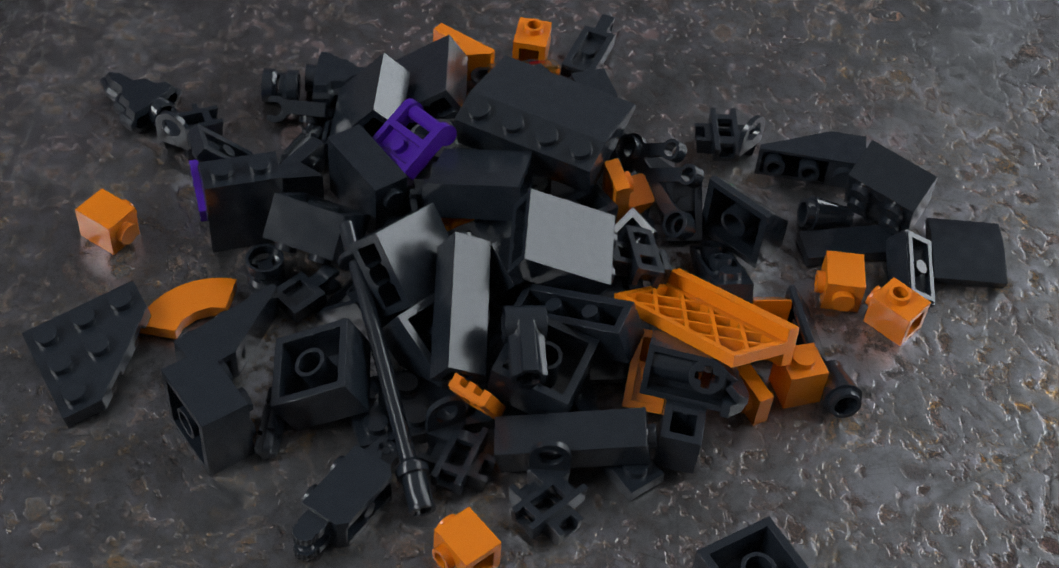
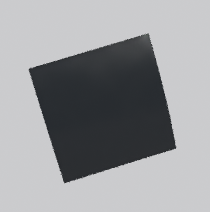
M927 218L925 220V238L930 240L932 244L934 283L1001 289L1008 284L1005 248L999 224Z

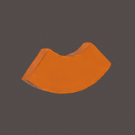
M207 278L188 282L169 290L148 307L151 318L146 328H141L139 333L177 339L184 328L196 320L216 316L222 311L229 310L238 288L237 279Z

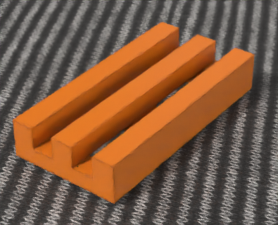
M455 373L448 385L449 389L462 398L464 402L493 419L502 416L506 409V406L492 393L485 389L483 391L478 385L471 381L468 382L457 373Z

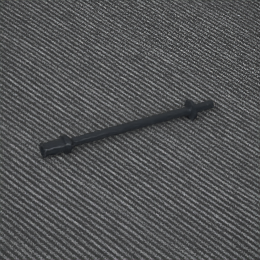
M349 220L343 221L338 225L345 251L339 255L337 263L340 269L350 271L401 461L395 471L397 482L403 485L409 508V516H426L436 510V504L433 501L427 476L430 474L427 462L417 458L374 296L349 244L358 240L354 223Z

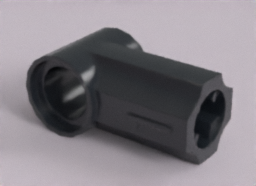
M503 306L501 330L503 343H507L510 383L517 384L520 388H534L538 384L545 383L548 377L545 349L548 332L546 306Z

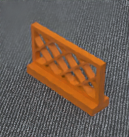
M680 268L673 269L667 284H659L657 289L648 286L614 293L615 299L634 302L641 320L732 368L767 359L780 367L791 364L800 327Z

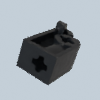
M653 331L639 393L719 411L720 416L729 418L744 409L748 404L749 391L739 376L737 367L732 368L666 332ZM705 366L713 367L712 372H705Z

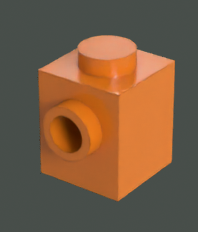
M520 17L513 40L512 58L522 62L527 59L547 61L552 22Z
M103 188L75 209L80 235L112 255H115L123 247L132 243L140 234L137 219L138 213L134 205L126 199L116 197Z
M827 250L822 268L817 270L814 281V292L820 293V308L858 312L866 290L864 255Z
M893 277L883 287L878 285L870 292L865 301L868 309L863 321L898 346H901L922 327L931 302Z
M814 342L795 345L791 364L780 367L773 363L769 380L782 408L785 409L820 402L829 371Z
M467 507L458 514L446 516L438 523L434 529V549H432V555L440 568H497L500 566L502 542L470 507Z

